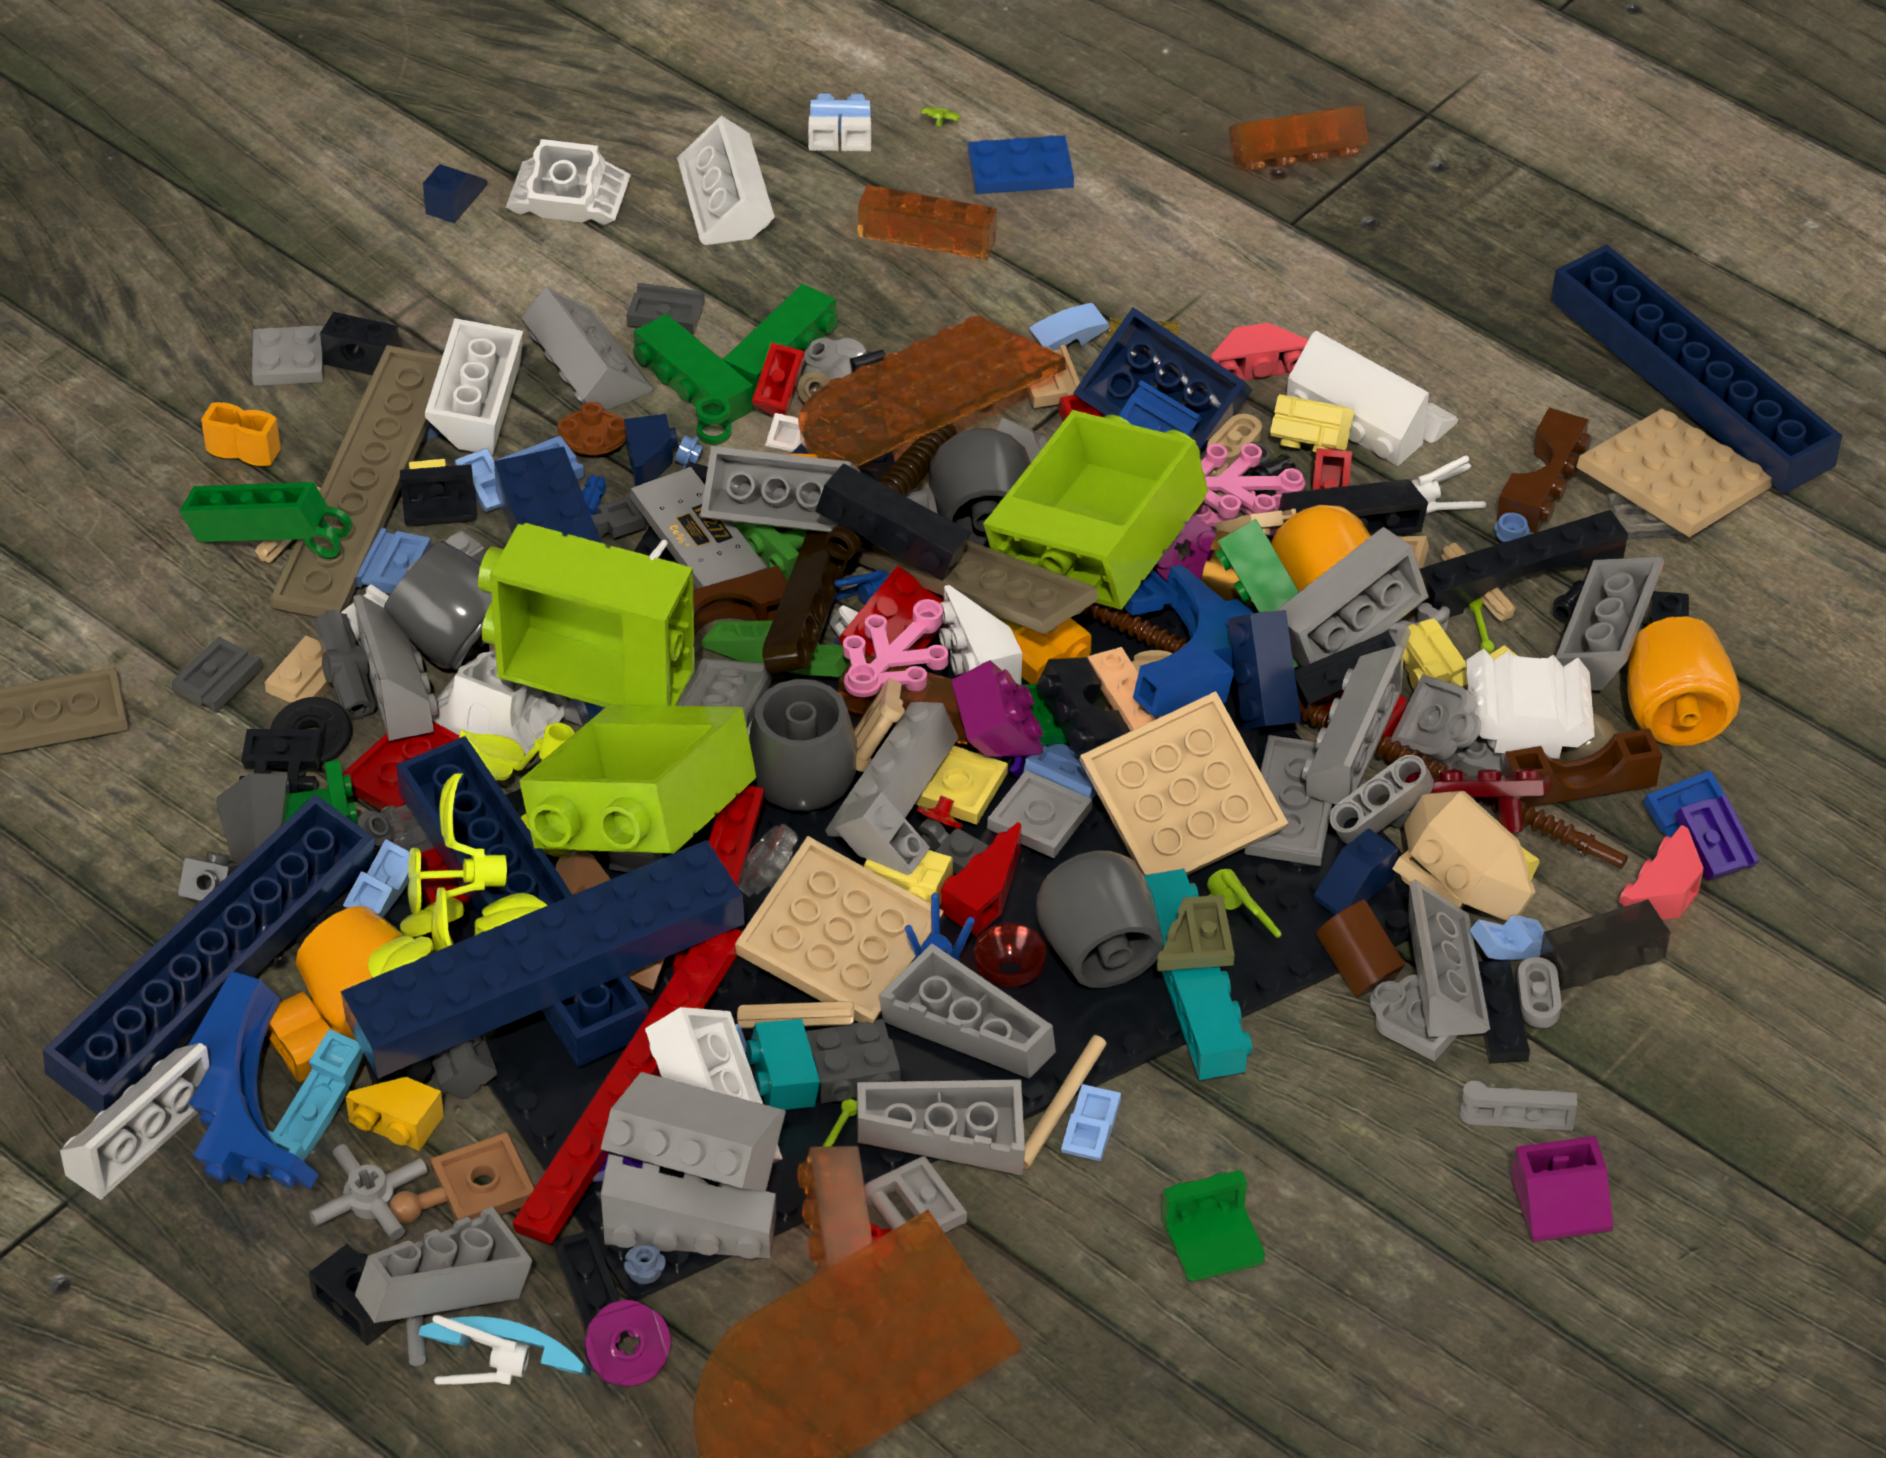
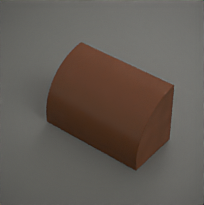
M1365 899L1332 917L1316 932V935L1356 999L1375 990L1376 986L1382 982L1395 980L1405 966L1404 961Z

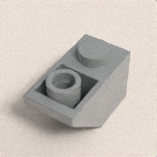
M882 791L852 802L834 827L858 856L905 875H909L915 870L930 848Z

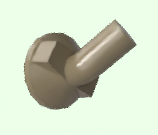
M809 371L800 375L796 388L798 396L803 402L815 406L822 404L828 399L831 393V383L825 374L819 371Z

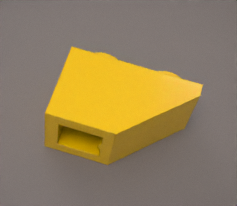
M408 1077L352 1090L346 1096L349 1122L363 1131L370 1130L387 1137L397 1145H406L418 1151L444 1117L441 1091Z

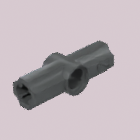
M340 610L326 611L325 614L316 617L314 624L323 651L322 669L327 683H333L339 705L346 711L350 720L363 719L367 714L374 712L376 706L367 679L368 663L365 650L362 646L357 647L347 614L341 613Z

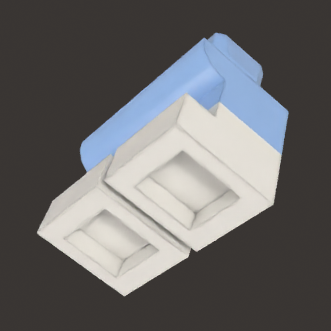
M818 94L816 100H811L808 124L809 151H838L839 132H841L842 151H871L870 100H865L863 94H851L847 97V100H834L831 94Z

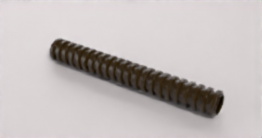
M945 419L934 420L885 472L878 482L907 497L929 473L931 459L941 444L957 434L955 426ZM837 524L826 536L825 548L833 558L846 561L867 540Z

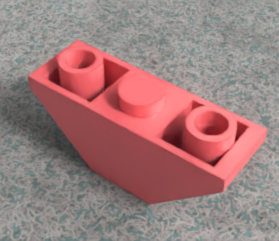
M1271 323L1235 327L1211 354V359L1242 380L1290 374L1309 339Z
M1681 825L1672 837L1666 836L1661 842L1654 860L1648 859L1642 866L1635 884L1628 883L1624 888L1619 903L1623 905L1621 922L1635 924L1680 918L1699 893L1704 868L1687 827Z

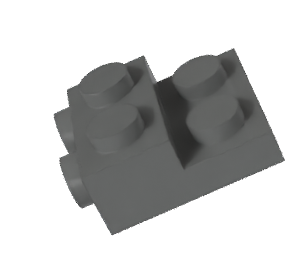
M884 1019L875 1020L874 1023L867 1021L806 1032L820 1079L818 1093L821 1104L857 1098V1082H900L898 1059L892 1039L889 1040Z

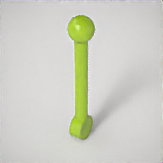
M1478 598L1468 605V609L1474 612L1482 640L1480 650L1484 648L1490 654L1494 650V644L1488 638L1481 613L1483 601Z
M848 1099L842 1102V1113L822 1148H818L814 1152L813 1156L817 1163L824 1164L829 1160V1150L849 1116H854L857 1113V1102L855 1100Z

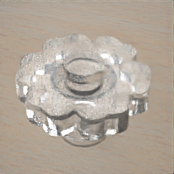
M782 824L780 827L774 826L763 835L747 856L739 890L747 896H751L753 893L759 894L768 886L770 888L774 887L794 857L792 855V847L798 839L795 831Z

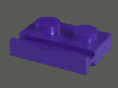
M1726 794L1714 800L1711 798L1681 807L1674 814L1679 825L1689 829L1704 868L1703 872L1708 881L1739 872L1747 867L1748 869L1752 868L1760 861Z

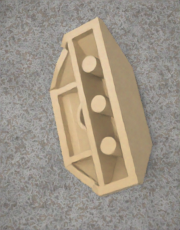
M1465 791L1429 793L1421 796L1404 823L1410 855L1464 904L1506 921L1513 914L1521 916L1536 892L1533 883L1529 881L1528 868L1519 840Z

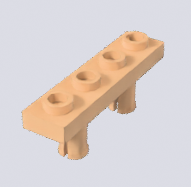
M1122 647L1088 656L1090 664L1102 682L1100 689L1107 698L1105 711L1119 710L1130 731L1162 717H1154L1133 698L1139 673Z

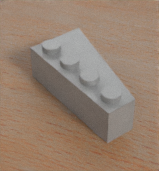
M932 943L879 994L882 1017L885 1023L1029 1079L1056 1052L1053 1025Z
M608 1154L601 1191L604 1240L606 1245H616L621 1248L653 1245L660 1251L665 1252L675 1250L698 1252L703 1255L721 1254L740 1256L746 1259H770L776 1224L775 1193L743 1189L725 1183H720L718 1187L712 1186L696 1175L684 1173L683 1178L662 1174L659 1173L660 1166L643 1162L642 1169L622 1164L623 1157Z
M492 1206L482 1210L480 1217L471 1220L465 1217L455 1221L453 1228L440 1232L438 1229L429 1231L424 1234L423 1240L416 1243L407 1240L369 1255L355 1296L374 1323L519 1299L533 1260Z

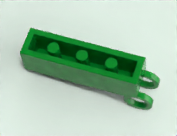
M667 313L634 331L633 353L636 360L641 365L647 366L657 375L661 382L667 383L678 392L684 401H688L696 408V416L700 420L696 431L700 441L710 445L726 442L732 434L731 423L754 411L752 404L753 385ZM713 424L725 428V432L718 436H709L702 430L706 426Z
M314 482L193 486L179 510L198 542L305 539L307 547L316 555L324 558H333L338 555L342 546L339 538L346 537L353 526L352 520L345 512L338 508L327 506ZM324 516L336 517L344 524L345 528L339 529L329 525ZM320 536L329 540L333 545V549H325L319 546L313 537Z

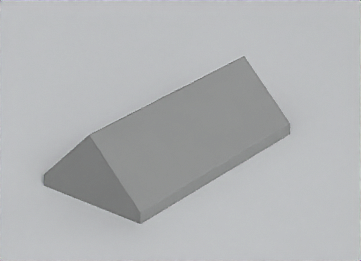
M1415 879L1409 884L1408 923L1428 1037L1486 1033L1490 1030L1474 938L1469 931L1471 929L1469 914Z

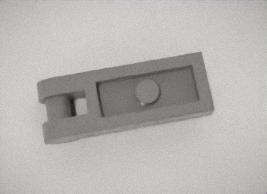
M1469 1081L1463 1088V1102L1461 1103L1459 1115L1463 1122L1471 1125L1573 1131L1578 1106L1577 1093L1557 1090L1538 1091L1521 1090L1519 1088H1487L1480 1081Z

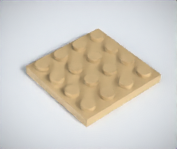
M1663 408L1580 455L1577 463L1578 469L1688 537L1693 536L1772 486V478L1762 470L1760 465L1748 461L1735 453L1732 448L1720 444L1707 436L1702 430L1692 427L1679 419L1674 413Z
M1216 691L1086 752L1079 759L1133 861L1143 875L1185 869L1186 875H1189L1287 828L1289 824Z
M807 836L736 941L735 948L737 955L821 1002H853L855 1008L854 1020L859 1023L867 1021L874 1023L881 1014L879 994L916 959L907 938L905 927L907 925L912 926L919 944L922 946V943L931 935V904ZM940 909V920H941V917H942L943 912H944V911L941 910V909Z

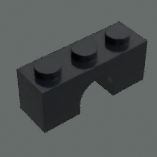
M1087 657L1049 659L1038 679L1036 688L1051 711L1056 723L1062 729L1078 759H1080L1082 754L1131 732L1119 710L1105 711L1092 706L1102 682Z

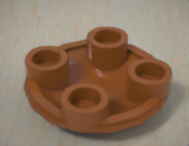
M587 402L582 405L581 410L571 413L558 421V436L562 437L572 451L580 454H606L618 449L626 441L624 418L603 410L601 404L597 402Z

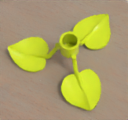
M551 723L546 726L543 739L537 738L534 746L525 757L520 744L504 736L477 734L461 729L459 738L467 737L495 780H506L512 775L513 769L517 771L523 770L538 751L542 761L575 734V732L566 724ZM527 814L521 816V819L530 830ZM574 849L542 850L546 855L561 857Z
M463 773L454 774L443 786L440 797V825L445 845L472 855L471 859H464L463 870L421 872V852L419 848H411L408 856L407 870L410 880L408 883V900L412 914L418 913L421 908L422 879L463 877L465 883H471L448 891L445 888L437 889L432 916V943L435 952L452 945L448 931V898L474 890H485V887H504L506 884L507 864L505 855H484V849H475L456 842L454 838L453 804L457 784Z
M516 893L501 898L482 910L483 917L475 921V935L548 905L527 893ZM456 898L447 899V919L449 923L457 920L464 914V906ZM435 902L418 913L410 914L402 920L400 929L405 936L390 940L370 954L368 968L372 978L435 952L432 940L429 937L421 936L432 931V916Z

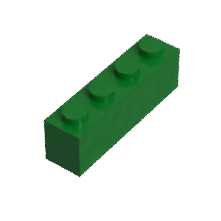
M802 283L722 360L753 385L754 396L771 342L802 351L807 350L812 341L823 338L827 333H831L835 329L838 322L836 298Z
M1257 519L1252 520L1217 541L1220 549L1215 551L1218 559L1225 570L1233 568L1239 581L1234 583L1235 588L1244 603L1251 599L1258 611L1257 613L1276 611L1299 593ZM1292 654L1293 664L1295 668L1300 664Z

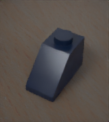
M439 164L423 182L426 214L455 224L488 185L487 179Z
M666 414L624 419L626 449L634 486L636 487L657 479L673 463L672 449L678 448L677 433L675 427L669 428Z
M1368 828L1341 850L1314 893V900L1334 915L1363 899L1368 901L1394 880L1395 871L1392 868L1396 863L1398 848Z

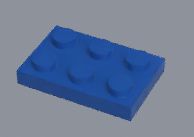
M1065 135L968 142V157L975 194L1074 188V174Z

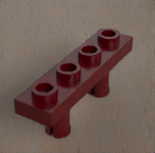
M1533 768L1516 770V775H1501V770L1485 769L1479 770L1478 776H1463L1462 770L1440 771V776H1433L1434 787L1431 793L1465 791L1470 797H1494L1498 799L1499 823L1510 833H1519L1523 830L1521 798L1525 796H1544L1551 790L1550 775H1539V769ZM1414 772L1410 774L1405 782L1412 783L1416 781L1421 773Z

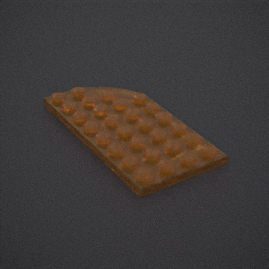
M971 316L965 322L952 328L942 329L938 334L928 339L913 342L906 349L885 355L880 362L861 366L851 374L830 380L827 385L816 391L803 405L798 418L800 439L807 452L817 455V458L850 461L858 467L1066 370L1065 357L982 316Z
M928 1209L740 1320L726 1332L709 1356L700 1375L695 1393L693 1426L699 1457L849 1458L1012 1358L1021 1351L1022 1347Z

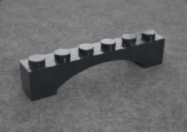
M1608 510L1419 568L1428 594V598L1421 603H1429L1437 610H1440L1442 606H1446L1450 609V617L1463 614L1464 608L1482 595L1521 576L1564 566L1587 567L1590 571L1593 560L1624 558L1628 532L1613 512Z

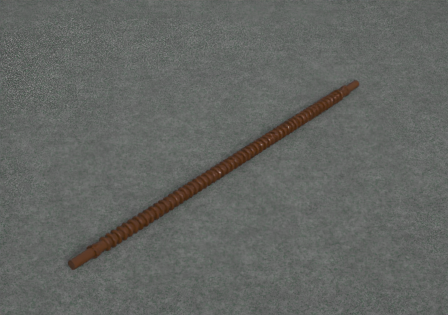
M1094 602L1083 611V614L1086 616L1092 613L1094 620L1101 618V623L1103 624L1110 622V627L1113 629L1119 626L1121 633L1128 631L1129 637L1137 635L1139 642L1146 639V644L1148 646L1155 644L1156 650L1164 648V651L1175 653L1187 644L1186 638L1178 640L1176 633L1169 636L1167 629L1160 631L1158 625L1151 627L1149 620L1142 623L1140 616L1133 618V615L1129 612L1124 614V609L1115 610L1113 607ZM1235 676L1232 677L1231 686L1237 683ZM1298 698L1302 720L1308 721L1311 719L1313 726L1320 723L1321 728H1328L1331 721L1329 719L1330 709L1325 711L1323 704L1318 707L1314 705L1305 709L1301 699ZM1390 736L1381 737L1375 750L1380 758L1386 755L1388 762L1397 760L1405 755L1418 756L1424 761L1432 777L1440 776V771L1448 770L1446 763L1440 766L1437 759L1429 761L1427 754L1421 757L1419 750L1411 752L1409 745L1401 747V743L1398 740L1392 743ZM1473 797L1477 803L1482 801V805L1492 806L1494 813L1499 812L1498 799L1494 797ZM1521 801L1523 827L1531 825V830L1533 832L1538 829L1541 830L1543 837L1550 834L1552 841L1560 839L1562 846L1570 844L1583 856L1590 854L1619 869L1625 866L1628 855L1595 840V835L1589 832L1582 833L1574 830L1573 824L1565 826L1563 819L1556 822L1554 815L1551 814L1546 817L1544 810L1536 812L1534 805L1528 808L1525 807V801Z

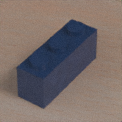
M1286 610L1251 613L1228 618L1229 640L1232 646L1234 676L1237 682L1240 703L1239 713L1242 718L1243 729L1265 728L1302 722Z

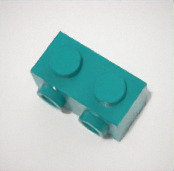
M802 1018L755 1023L752 1040H747L746 1055L748 1063L755 1065V1083L760 1096L764 1097L765 1104L783 1110L815 1107L820 1079Z

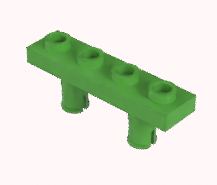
M733 522L755 553L768 564L769 568L779 566L788 582L799 554L797 550L801 548L808 530L790 529L780 533L773 526Z

